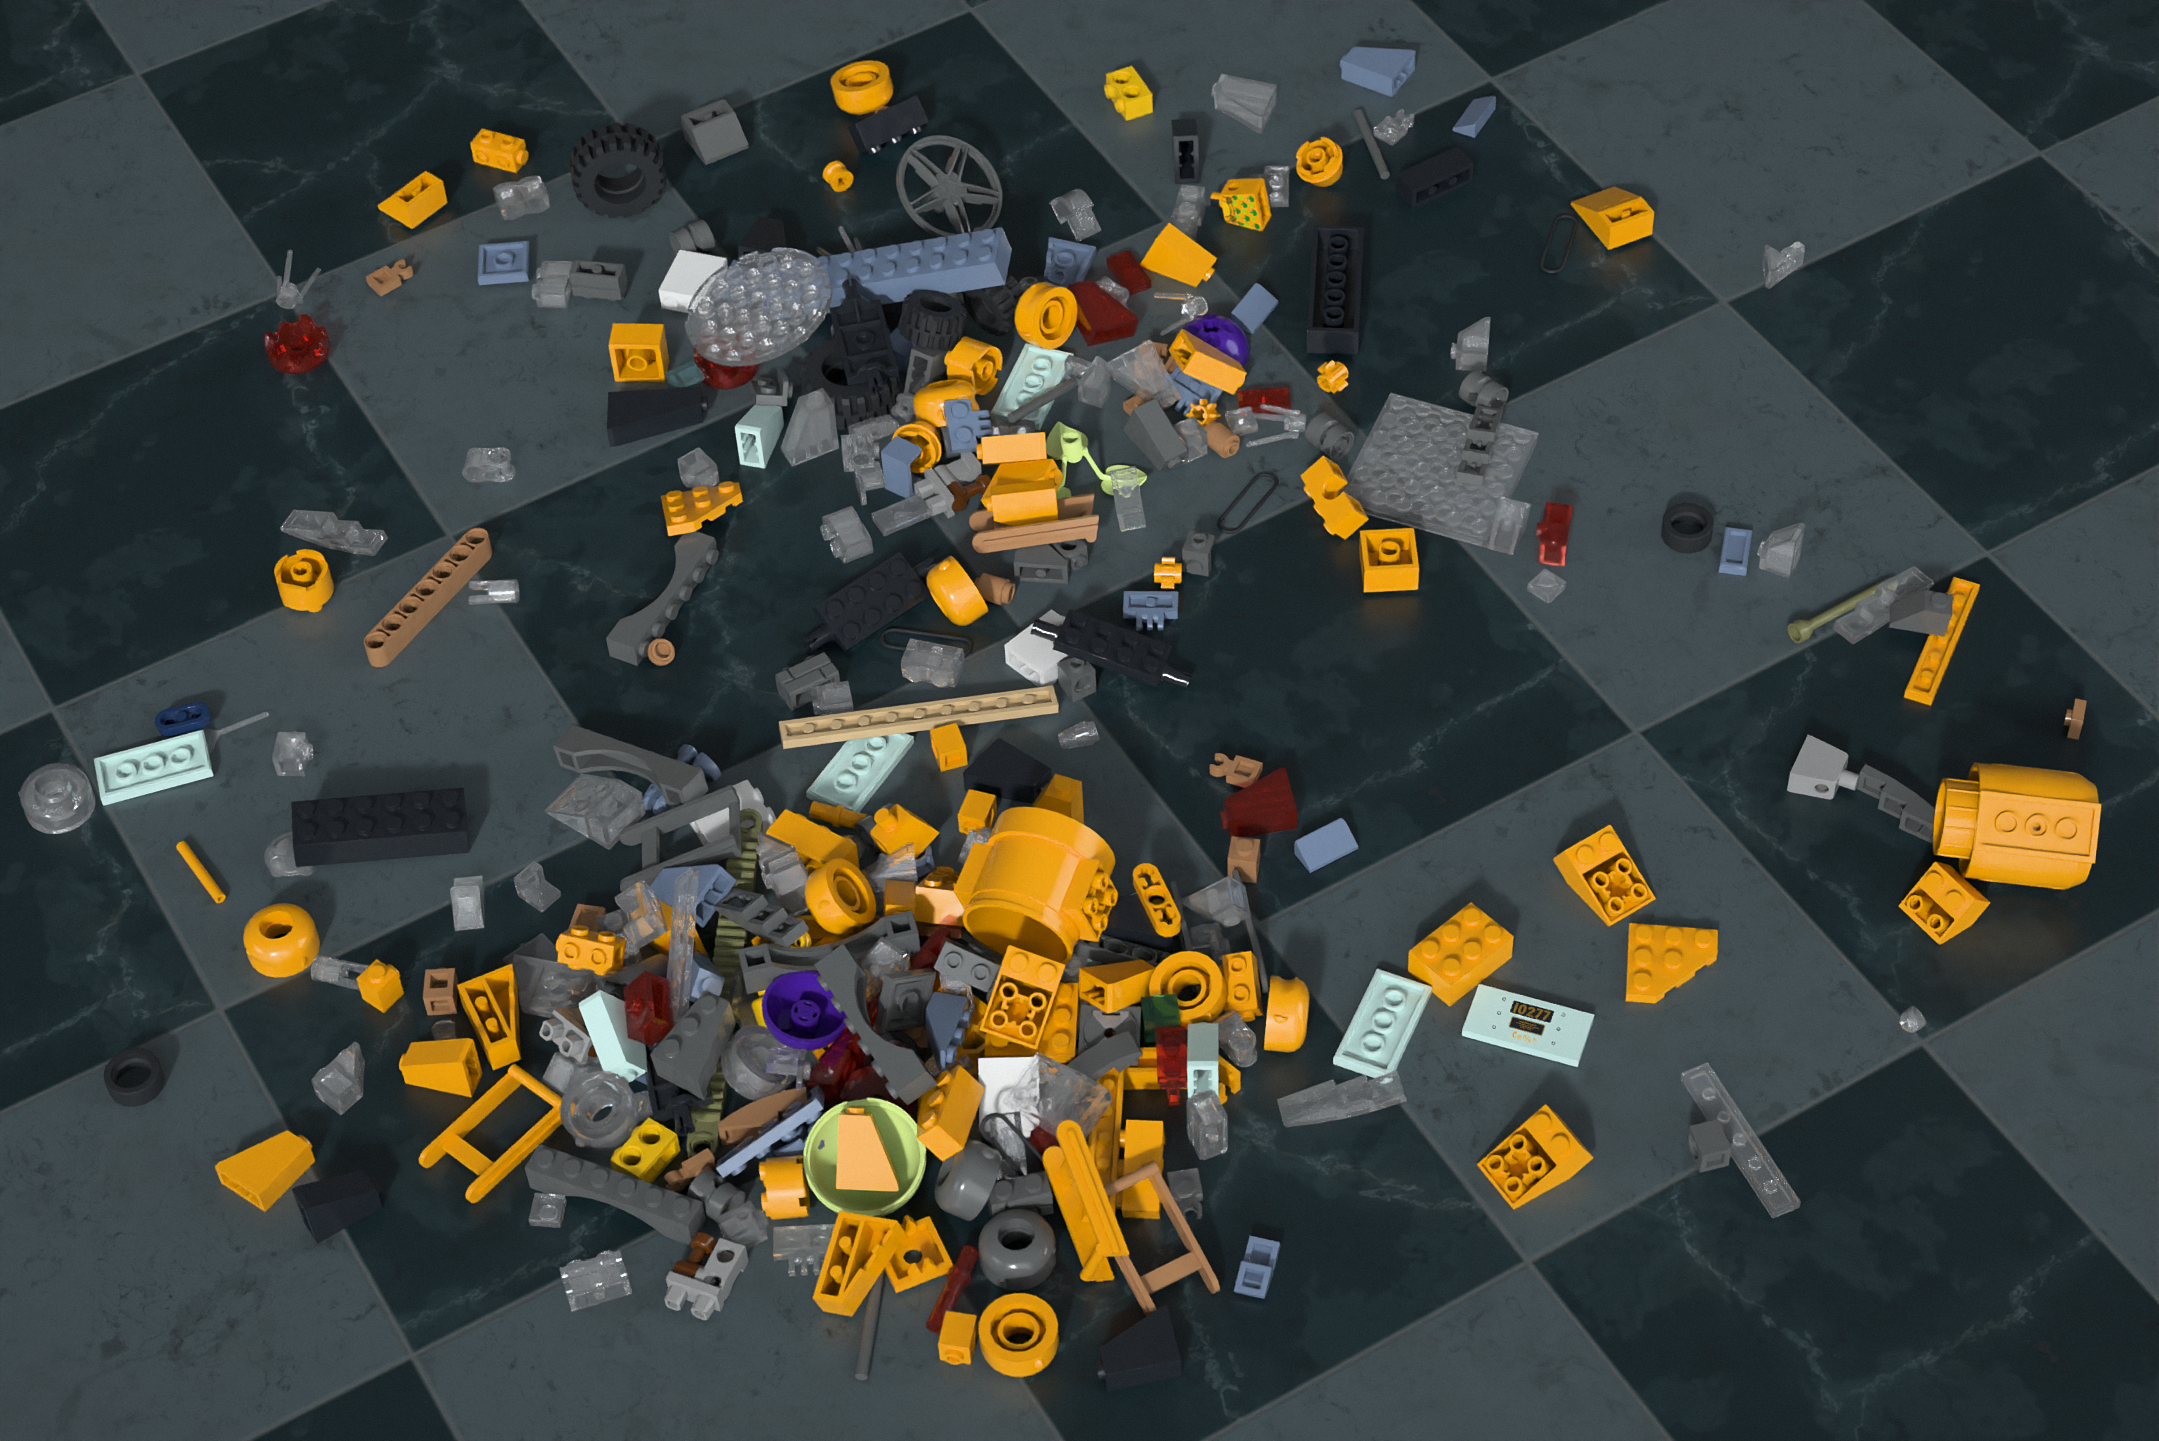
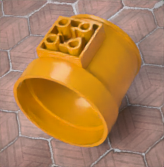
M1015 807L1005 810L999 815L987 844L973 843L953 892L965 910L963 913L964 926L979 943L1002 957L1008 945L1065 965L1070 961L1074 947L1079 939L1098 942L1102 931L1107 927L1109 913L1118 898V892L1110 879L1115 866V856L1110 846L1097 833L1070 817L1035 807Z

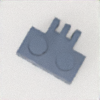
M1179 366L1176 367L1165 383V386L1174 391L1166 404L1171 407L1178 400L1179 402L1174 409L1177 412H1180L1184 406H1187L1183 413V416L1188 418L1186 414L1190 413L1192 409L1191 403L1199 404L1200 399H1207L1208 405L1216 403L1223 392L1222 389L1183 373Z
M970 399L944 401L943 411L950 454L976 452V439L993 436L992 430H982L990 428L991 421L980 420L990 417L988 410L972 411Z
M1124 591L1123 619H1136V631H1142L1143 623H1147V631H1153V623H1157L1158 631H1164V619H1178V592Z

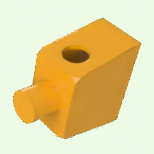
M899 804L893 805L890 810L886 808L879 809L874 815V821L877 824L870 832L871 837L882 853L902 861L916 860L939 834L925 820Z

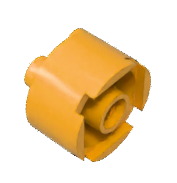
M964 336L954 347L953 351H948L945 356L944 363L947 365L948 380L961 379L968 381L977 390L976 394L986 395L994 388L998 381L995 375L997 369L1001 370L1002 368L1001 351L990 344Z
M310 549L297 550V554L288 557V554L277 562L274 569L283 605L295 610L318 612L323 608V604L331 598L334 591L333 580L324 556Z
M803 1155L766 1158V1162H759L760 1179L764 1181V1187H766V1192H761L762 1209L766 1212V1217H771V1220L808 1217L810 1215L807 1209L810 1208L809 1184L805 1173H803Z

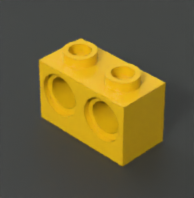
M1133 66L1106 74L1105 94L1108 99L1111 98L1118 113L1121 112L1126 121L1153 112L1152 93Z
M648 1117L642 1125L637 1126L633 1130L627 1142L614 1151L610 1159L612 1170L652 1183L680 1152L677 1134Z

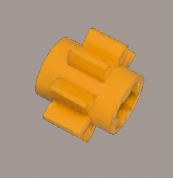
M1331 360L1329 363L1325 362L1317 369L1321 373L1317 377V382L1324 391L1335 393L1343 390L1348 385L1345 379L1349 377V373L1341 362L1334 363Z
M1200 399L1199 404L1191 403L1192 409L1190 413L1186 414L1191 421L1190 427H1197L1199 425L1200 432H1203L1207 424L1215 422L1218 417H1221L1215 409L1217 404L1211 403L1208 405L1207 399Z
M1162 557V563L1155 562L1154 583H1161V589H1175V583H1182V563H1175V557Z

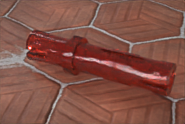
M967 1245L963 1246L955 1264L948 1269L946 1274L947 1281L926 1322V1328L930 1332L935 1334L941 1333L946 1311L953 1312L964 1287L969 1285L971 1281L970 1274L979 1258V1252L975 1248Z

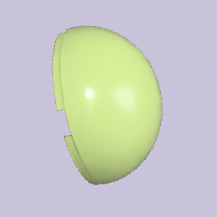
M876 1098L845 1101L828 1110L811 1129L805 1143L803 1155L807 1182L816 1197L826 1207L836 1213L844 1211L873 1217L888 1215L907 1203L917 1191L926 1168V1146L917 1139V1124L897 1105ZM846 1107H865V1112H872L900 1181L898 1191L836 1189L839 1114L841 1111H846ZM821 1140H824L825 1147L818 1149Z

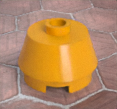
M1320 137L1321 140L1312 143L1307 141L1299 148L1296 154L1298 159L1296 168L1298 175L1303 180L1319 187H1326L1332 185L1340 178L1343 172V158L1341 148L1335 142L1328 138Z
M914 421L896 430L892 440L895 436H898L921 447V453L910 464L912 473H923L924 470L934 467L939 462L941 457V437L938 430L932 424L925 421Z

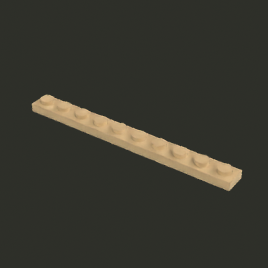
M1045 686L779 721V731L783 749L931 730L953 723L961 726L1058 713V701L1054 687Z

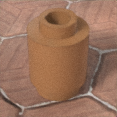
M1210 422L1203 429L1202 438L1205 444L1221 457L1228 458L1237 453L1240 438L1222 423Z
M983 573L981 577L976 578L974 585L984 601L998 605H1004V603L1009 605L1012 602L1015 584L1010 583L1009 579Z

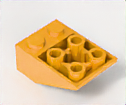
M1611 187L1571 202L1572 207L1608 250L1652 234L1654 211L1641 196L1617 187Z
M1611 824L1553 858L1567 884L1608 927L1656 899Z
M937 867L936 870H933L916 886L915 921L965 927L963 923V913L965 910L953 892L960 873L954 872V869L951 867Z
M1008 945L979 1030L1037 1050L1065 965Z
M1545 1104L1477 1165L1513 1209H1516L1570 1179L1594 1157L1559 1115Z

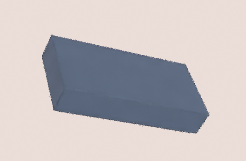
M1725 527L1719 573L1746 576L1752 530Z

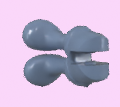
M687 744L682 745L678 749L676 760L702 769L705 780L714 782L721 776L717 765L706 754L702 752L698 754L694 747ZM653 783L649 786L640 802L641 807L649 812L653 811L654 815L676 808L666 804L663 794Z

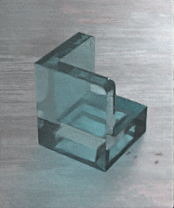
M693 360L666 372L668 388L689 387L705 379L703 372Z

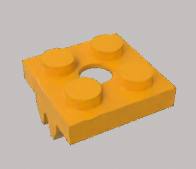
M904 1216L901 1227L907 1235L884 1268L895 1293L954 1271L953 1263L930 1216L915 1222L910 1216ZM917 1250L922 1254V1259L918 1263L909 1264L904 1260L906 1252Z

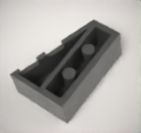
M708 990L701 994L650 1054L658 1076L705 1100L710 1079L715 1076L717 1071L716 1064L720 1054L724 1053L736 1023L729 1001Z

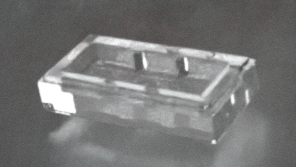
M916 494L871 514L873 522L883 536H887L931 517V510L921 496Z

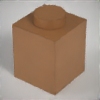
M1232 836L1228 854V880L1233 881L1232 871L1238 870L1242 882L1257 883L1260 865V839Z

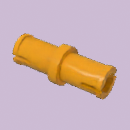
M817 801L812 802L809 810L810 819L832 823L833 827L837 828L844 826L855 829V823L868 816V814L847 810L843 805L835 807Z

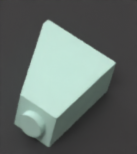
M755 404L736 424L735 433L741 465L759 468L766 467L784 426L781 406Z
M601 990L579 1002V1009L604 1074L626 1084L647 1072L643 1010Z
M1207 1022L1188 1024V1101H1219L1218 1024H1209Z

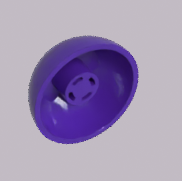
M1205 314L1190 320L1182 328L1235 359L1242 367L1246 364L1249 358L1247 337L1241 327L1230 318L1218 314Z
M806 970L786 973L775 979L767 987L763 995L762 1014L769 1032L777 1041L791 1049L813 1051L824 1048L838 1039L847 1026L843 1021L847 1015L844 1011L839 1013L830 1000L834 996L831 990L826 992L818 982L816 977L820 975L819 972Z

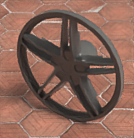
M936 135L916 141L901 157L896 173L898 194L907 213L921 228L936 237L958 235L964 233V230L965 233H970V226L963 202L979 205L982 203L993 204L991 214L986 223L972 232L990 229L995 224L1001 212L1002 189L992 165L976 148L954 137ZM931 145L954 147L944 172L920 154L918 150ZM961 150L963 154L956 174L952 170ZM967 155L972 157L983 169L992 190L960 181ZM908 162L916 169L915 172L931 187L911 202L907 197L904 186V173ZM925 199L924 205L916 209L913 208V205ZM930 210L933 213L941 214L946 211L951 225H954L957 234L944 232L933 227L921 218L919 213Z

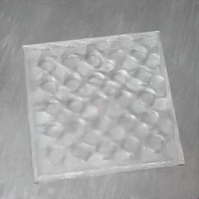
M1390 393L1346 478L1348 484L1340 490L1337 496L1343 491L1359 501L1367 515L1487 548L1538 442L1539 433L1500 423L1483 485L1457 482V471L1462 460L1463 448L1468 437V429L1473 415Z

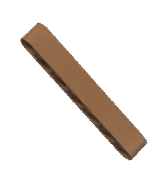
M473 528L466 532L366 635L363 643L368 661L372 666L384 667L388 665L492 557L491 543L488 532L485 529Z

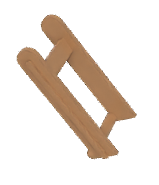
M1094 493L1057 498L1059 520L1013 527L994 521L993 512H987V509L976 510L969 517L971 528L978 531L972 538V546L979 553H989L1084 538L1088 542H1094L1097 536L1099 514L1092 515Z
M1154 1160L1103 1185L1107 1197H1110L1148 1178L1188 1251V1254L1139 1277L1129 1256H1114L1146 1316L1157 1310L1150 1294L1196 1271H1199L1211 1293L1214 1294L1220 1291V1286L1213 1269Z

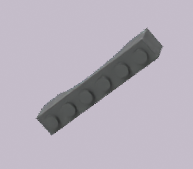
M697 531L684 533L674 546L676 567L669 585L646 608L618 621L606 637L611 657L638 666L643 658L648 656L647 650L651 642L663 636L665 628L671 620L676 618L680 607L685 601L690 599L692 591L698 583L703 581L705 573L710 566L716 563L719 551L717 550L714 537Z
M573 725L553 745L561 767L580 774L605 770L637 774L657 786L663 794L666 804L674 807L698 799L708 791L705 775L699 767L636 747L633 744L616 740L610 736L601 735L590 729Z
M912 910L882 917L860 933L826 945L792 948L766 943L739 949V961L747 994L766 990L775 979L789 972L806 970L818 972L814 964L842 944L855 956L862 968L921 955L919 934Z
M842 944L814 964L820 973L816 977L818 982L826 992L831 990L834 995L830 998L832 1004L839 1013L844 1011L847 1015L843 1021L853 1034L858 1033L861 1037L857 1043L867 1056L872 1054L875 1060L871 1062V1065L881 1078L884 1075L889 1082L885 1086L893 1098L897 1099L900 1097L909 1105L934 1087L937 1082L924 1062L912 1049L891 1044L875 1033L866 1008L868 976L849 949Z
M541 1144L538 1145L525 1166L528 1182L532 1189L554 1197L579 1196L610 1204L636 1216L665 1237L687 1245L691 1244L695 1233L701 1232L706 1224L703 1203L701 1201Z

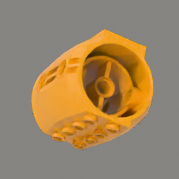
M1975 762L1971 767L1967 780L1943 778L1940 783L1933 822V852L1939 856L1958 858L1960 874L1964 878L2062 890L2084 883L2096 858L2101 804L2098 803L2096 785L2075 772Z

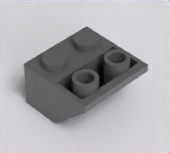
M725 99L681 116L684 138L705 165L749 148L738 118Z

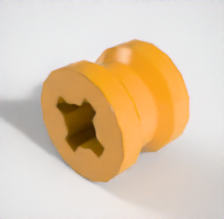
M840 161L829 163L823 171V178L827 183H830V186L836 192L845 191L853 182L852 173Z

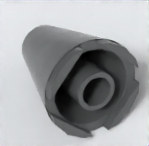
M657 954L604 974L600 981L596 983V992L601 990L643 1010L644 1017L651 1006L647 987L653 983L654 990L657 991L655 982H666L673 959L664 954Z

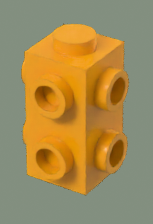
M482 128L470 143L474 162L517 173L528 159L525 141L517 137Z
M574 925L561 933L557 939V962L568 964L567 966L571 969L581 970L586 968L594 970L595 974L603 976L623 967L626 939L616 937V934L613 932L601 931L598 933L589 931L587 926Z
M1251 951L1222 955L1223 965H1219V969L1227 986V999L1224 1011H1228L1232 1018L1237 1019L1239 1022L1253 1021L1255 1016L1263 1015L1257 958Z

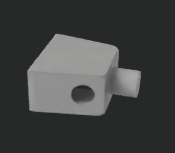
M1807 735L1790 772L1787 791L1831 800L1835 797L1839 786L1855 791L1860 774L1846 770L1849 758L1846 752Z

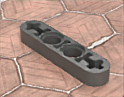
M1102 934L1098 942L1079 939L1073 951L1080 957L1105 964L1144 959L1155 967L1164 959L1173 955Z

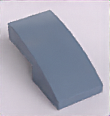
M1253 1236L1249 1237L1234 1292L1265 1299L1281 1247L1280 1242Z

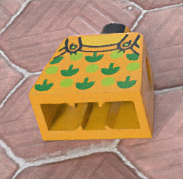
M1262 178L1230 179L1227 181L1222 192H1213L1210 198L1211 206L1223 209L1224 219L1227 223L1263 231L1272 216L1265 181Z

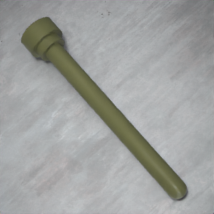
M1889 577L1808 621L1798 619L1790 623L1787 627L1790 638L1797 644L1802 643L1810 638L1814 629L1893 588L1896 585V580Z

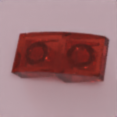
M941 926L924 943L913 962L911 970L931 968L936 971V975L939 974L938 970L934 968V964L940 954V945L944 936L951 939V934L945 927Z

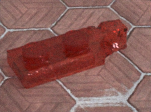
M1186 1026L1156 1028L1157 1079L1159 1088L1167 1089L1168 1106L1180 1105V1089L1187 1088L1188 1082Z

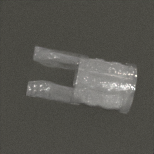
M886 414L848 426V430L854 446L860 447L875 440H880L882 437L892 433L894 434L900 428V425L895 419L893 420V417Z
M517 579L469 581L470 589L488 590V595L470 596L469 605L518 603L519 601Z
M317 955L312 964L311 979L360 990L357 980L347 979L348 970L363 973L369 965Z

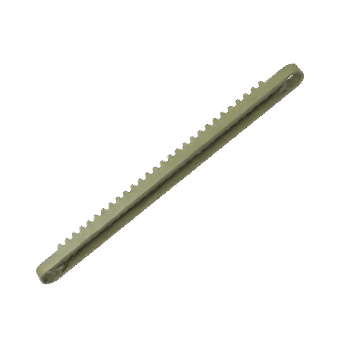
M748 808L740 811L741 823L745 820H753L756 822V825L750 829L741 827L742 855L738 858L730 856L726 862L727 868L725 871L737 880L730 891L734 888L754 892L763 824L760 813L755 809ZM719 913L712 963L725 978L719 997L729 1001L736 1022L742 984L738 950L747 948L749 931ZM736 1023L725 1051L720 1054L716 1064L717 1071L715 1076L710 1079L714 1104L691 1112L695 1131L692 1134H689L688 1131L686 1144L688 1158L696 1155L697 1153L694 1152V1148L703 1143L711 1147L710 1152L713 1154L714 1159L718 1155L720 1142L718 1123L723 1120Z

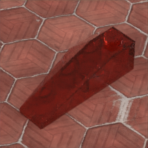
M882 989L866 1006L873 1029ZM847 1027L818 1059L816 1066L812 1067L808 1072L806 1083L809 1090L819 1085L825 1093V1100L837 1105L845 1101L848 1102L862 1071L865 1053L857 1043L861 1039L858 1033L853 1034Z

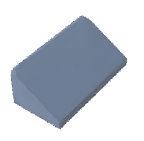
M1490 96L1474 99L1453 127V131L1475 138L1495 111L1496 97Z
M1255 283L1231 312V320L1237 323L1243 331L1254 334L1278 305V300L1260 284Z
M1339 818L1295 841L1294 854L1311 873L1357 850L1358 845L1347 823L1343 818Z

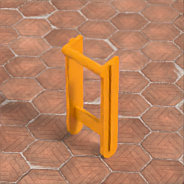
M513 1064L502 1079L422 1151L419 1157V1164L424 1168H429L448 1152L479 1176L468 1187L465 1195L468 1201L476 1203L575 1111L566 1100L518 1065ZM523 1084L554 1108L497 1161L492 1162L462 1138Z
M1065 1120L1056 1129V1137L1060 1147L1052 1146L1047 1148L1043 1154L1042 1162L1083 1266L1080 1278L1083 1281L1097 1282L1114 1280L1107 1256H1128L1129 1251L1082 1130L1076 1122ZM1083 1207L1089 1222L1082 1221Z

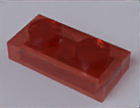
M1129 250L1106 258L1107 267L1129 296L1151 288L1150 278Z
M1288 387L1237 391L1239 416L1291 413Z

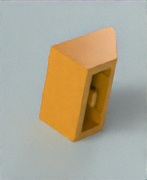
M424 171L378 205V209L413 229L447 203L443 181Z
M1934 862L1900 903L1899 907L1931 938L1941 945L1973 925L1990 902L1953 867Z

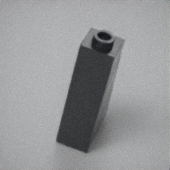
M701 386L608 392L607 433L610 447L620 446L703 423L704 412H708L707 396H702Z

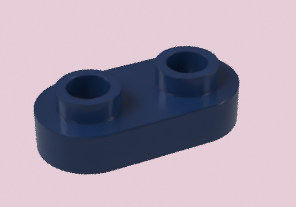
M194 702L165 709L156 716L154 722L161 735L174 736L206 727L210 723L212 715L205 703Z

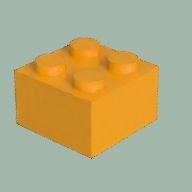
M613 323L608 345L615 381L666 382L670 359L664 324Z
M1414 528L1360 531L1359 555L1364 592L1418 590L1419 563Z

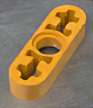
M1149 863L1136 866L1133 870V886L1155 931L1164 937L1176 935L1181 929V915L1156 866ZM1142 876H1146L1148 879H1151L1150 887H1148L1146 879L1141 878ZM1158 895L1163 897L1165 901L1161 904H1152L1149 899L1152 896ZM1166 912V918L1172 924L1168 925L1166 921L1163 922V913Z

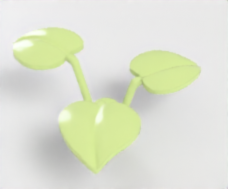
M1059 421L1047 438V456L1054 460L1062 459L1061 473L1064 479L1056 493V499L1071 496V491L1063 487L1065 484L1067 461L1076 463L1082 459V456L1086 457L1099 479L1103 480L1101 483L1102 490L1109 495L1122 496L1129 494L1147 479V475L1143 471L1126 465L1110 466L1106 469L1105 474L1101 473L1088 452L1087 436L1078 430L1065 426Z

